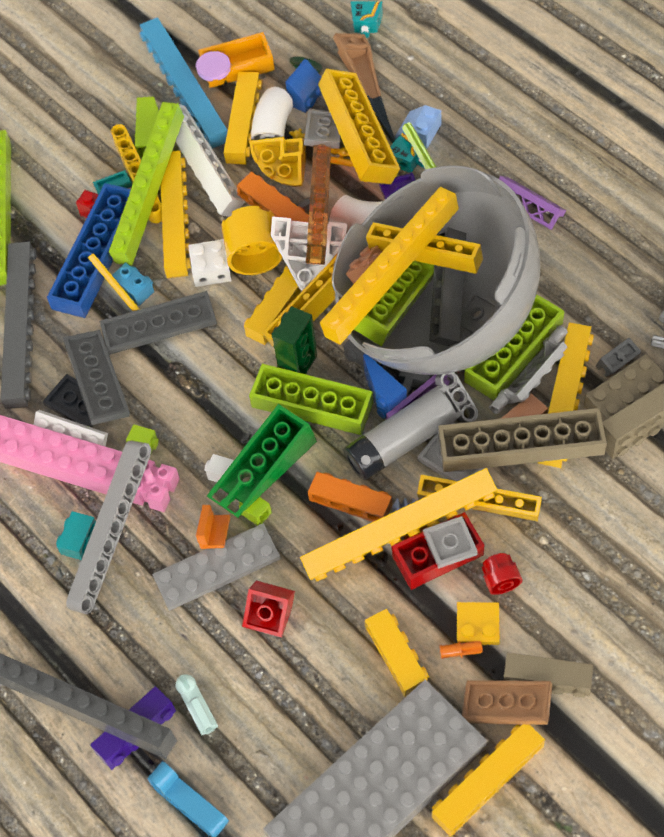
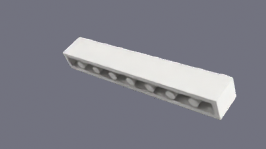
M179 105L184 114V119L176 139L179 150L185 156L187 163L193 169L203 189L206 190L209 199L214 203L217 212L222 216H231L232 211L241 208L245 201L237 195L236 186L187 108Z

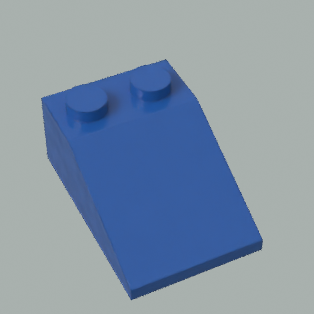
M364 354L365 378L370 391H373V401L377 413L382 419H385L388 412L407 398V389L371 357Z

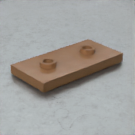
M467 680L462 716L469 723L548 725L552 683L551 681Z

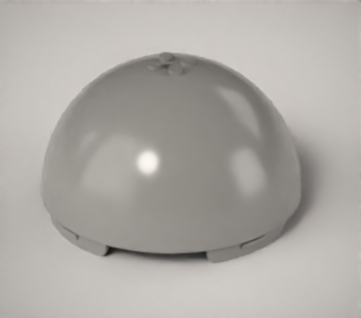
M440 166L424 170L421 173L420 179L409 183L390 195L376 207L362 224L355 223L352 225L340 246L332 274V285L335 291L336 303L353 285L345 273L350 269L349 265L360 257L359 253L368 247L366 235L372 223L404 228L439 187L456 193L459 210L441 230L449 227L467 233V242L481 244L483 261L477 274L464 271L462 318L460 323L461 336L459 343L445 346L429 341L433 279L382 347L356 330H353L348 335L350 341L372 359L388 367L423 375L448 374L473 367L500 351L520 330L531 311L540 279V250L531 218L523 203L508 185L492 175L470 167ZM477 311H481L479 316L474 317Z

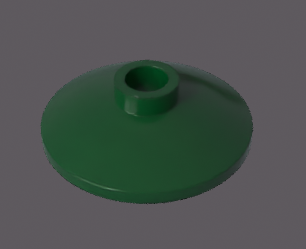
M298 56L290 58V64L296 69L306 59L318 73L322 72L323 67L316 61Z

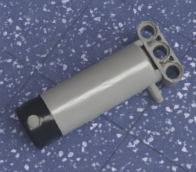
M454 372L437 375L435 378L437 387L344 447V455L357 476L366 481L438 433L440 425L455 424L456 420L472 422L477 419L478 410ZM445 375H447L450 379L448 385H446L443 381ZM455 392H458L460 395L458 402L453 398ZM466 408L470 412V416L468 418L464 416V410Z

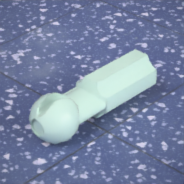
M188 674L179 676L175 685L176 690L183 698L201 735L213 732L218 725L196 685V680Z

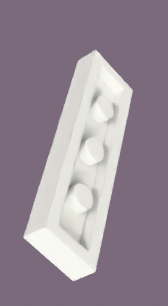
M41 410L36 411L35 426L106 447L108 433Z

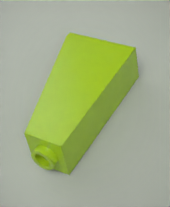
M154 96L137 97L135 148L139 157H143L159 112Z

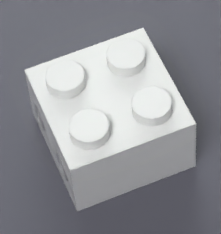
M224 239L188 245L195 287L232 281L230 268L227 263Z

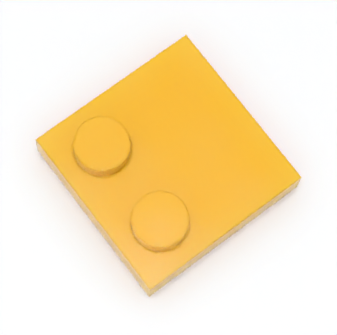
M457 602V643L458 641H461V643L481 641L482 645H499V603Z

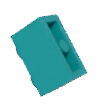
M74 511L71 512L64 522L62 535H59L56 541V546L61 555L82 560L96 523L94 517Z

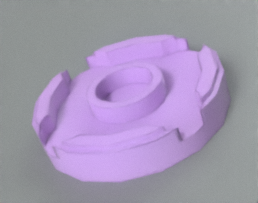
M218 51L205 53L196 62L198 75L207 81L223 79L228 75L231 68L228 56Z

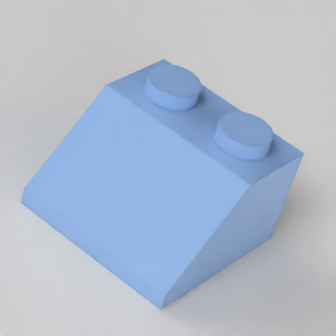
M427 105L411 110L396 133L395 139L403 132V125L410 122L427 149L441 126V110Z

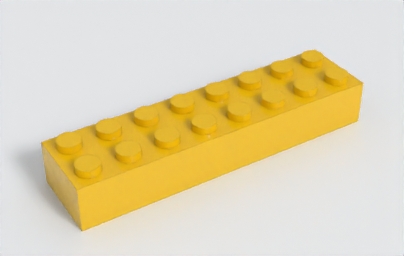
M326 69L318 86L360 181L392 184L400 167L357 74Z

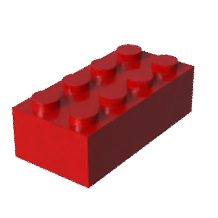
M465 512L446 521L463 517L478 551L476 556L438 569L423 532L392 546V557L411 590L484 556L485 545Z

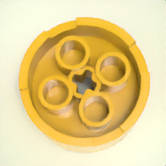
M246 206L232 211V215L222 221L221 228L227 263L234 272L242 275H258L272 270L281 262L282 255L271 237L272 217H275L272 211L261 210L259 206Z

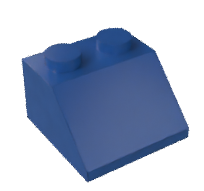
M306 59L302 61L285 82L287 93L292 98L293 108L304 113L314 106L319 96H322L318 86L322 77Z

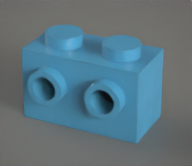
M125 263L112 274L138 306L154 293L152 280L148 276L140 274L139 270L134 266L131 267Z

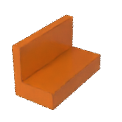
M202 505L196 533L201 549L225 547L230 515H214L211 505Z

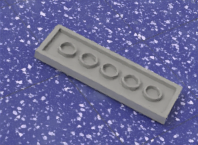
M262 523L226 540L224 548L206 549L152 575L170 611L270 565L281 558L266 527Z

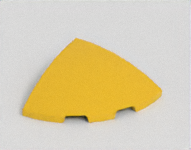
M284 137L249 141L255 163H257L261 171L268 178L287 186H303L306 161V145H304L303 138L285 140Z

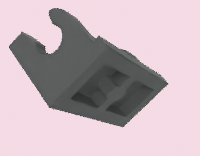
M627 338L601 357L596 364V368L598 370L603 368L606 371L605 377H609L641 354L642 351L630 338Z

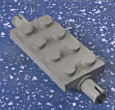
M558 326L543 341L544 347L541 348L511 385L498 393L497 398L489 405V409L493 413H499L506 404L525 401L529 397L531 389L541 383L540 379L543 375L548 374L553 368L552 365L564 356L563 352L566 350L567 345L560 341L568 333L565 327Z

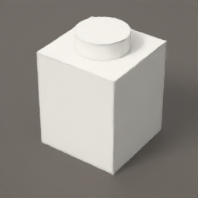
M213 454L211 460H208L205 465L208 480L218 482L234 460Z

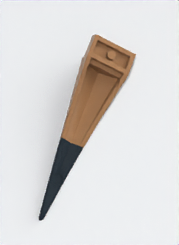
M335 33L333 39L339 49V56L348 71L357 74L378 121L393 143L396 139L385 111L374 68L371 46L364 34Z

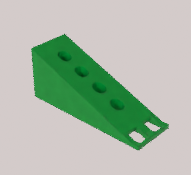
M278 404L207 494V497L239 518L254 501L317 442L310 424ZM251 477L249 481L243 482L244 478ZM219 489L228 493L221 502L212 498ZM235 499L243 504L236 513L228 509V506Z

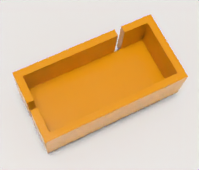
M264 32L198 50L199 57L211 51H218L224 53L230 60L231 68L228 75L221 80L213 79V81H207L209 88L223 85L224 81H227V83L237 81L238 72H259V74L275 70L273 55Z

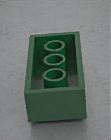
M291 306L288 312L283 314L280 325L275 327L272 332L277 367L307 374L317 358L312 314Z

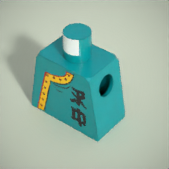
M351 1V15L355 33L364 34L368 38L370 33L378 32L383 16L382 1Z
M403 131L390 147L400 170L410 173L417 165L422 168L424 166Z

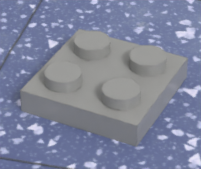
M462 516L423 529V534L438 569L478 555V551Z

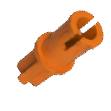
M458 641L456 644L440 645L441 659L458 656L463 658V655L483 652L481 641L466 643Z

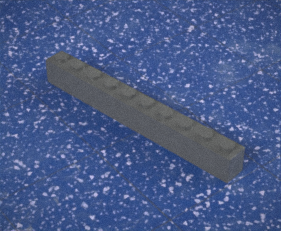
M30 242L8 243L1 401L5 409L28 407V400H31L29 383H32V376L29 368L32 367L30 351H33L31 336L34 334L31 320H34L32 305L35 304V297L32 293L33 289H35L33 274H36L34 260L37 258L36 249L32 248Z
M0 653V684L164 759H167L175 746L177 739L170 728Z

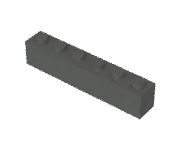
M447 227L439 231L437 235L466 241L467 233ZM434 265L429 341L445 346L459 343L461 336L460 323L462 318L464 271Z

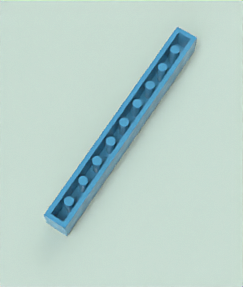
M157 17L140 24L141 32H139L141 40L146 42L147 50L149 53H153V59L156 64L159 63L162 75H166L168 85L173 86L175 96L179 97L181 105L187 108L211 148L213 149L225 144L227 128L159 18Z

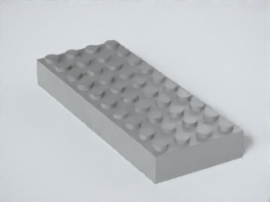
M424 680L263 828L264 833L267 837H394L486 749L487 740Z

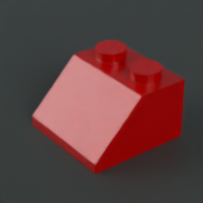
M256 580L248 589L242 627L282 637L292 611L295 591Z

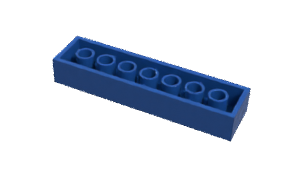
M104 183L47 296L52 310L86 318L105 279L88 257L94 253L109 271L113 263L109 249L131 189Z

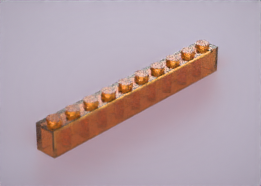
M313 145L306 249L307 264L325 265L331 146Z

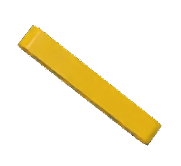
M118 124L112 127L111 134L133 184L141 159L126 127ZM156 196L149 216V221L152 223L162 222V207L158 196Z

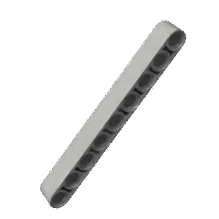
M131 440L126 443L67 597L66 605L69 610L88 614L95 605L151 455V447L147 443Z

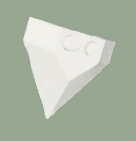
M272 217L271 237L301 292L329 264L339 251L346 236V223L328 222V224L291 221V218Z

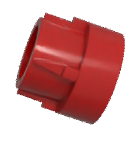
M498 553L488 557L483 562L482 570L485 575L483 578L490 594L500 595L510 592L523 582L516 562H513L510 554Z

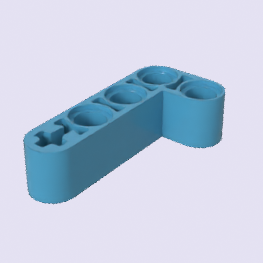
M162 761L147 778L150 785L161 796L209 836L217 837L228 824L229 820L219 810L183 782L165 762Z

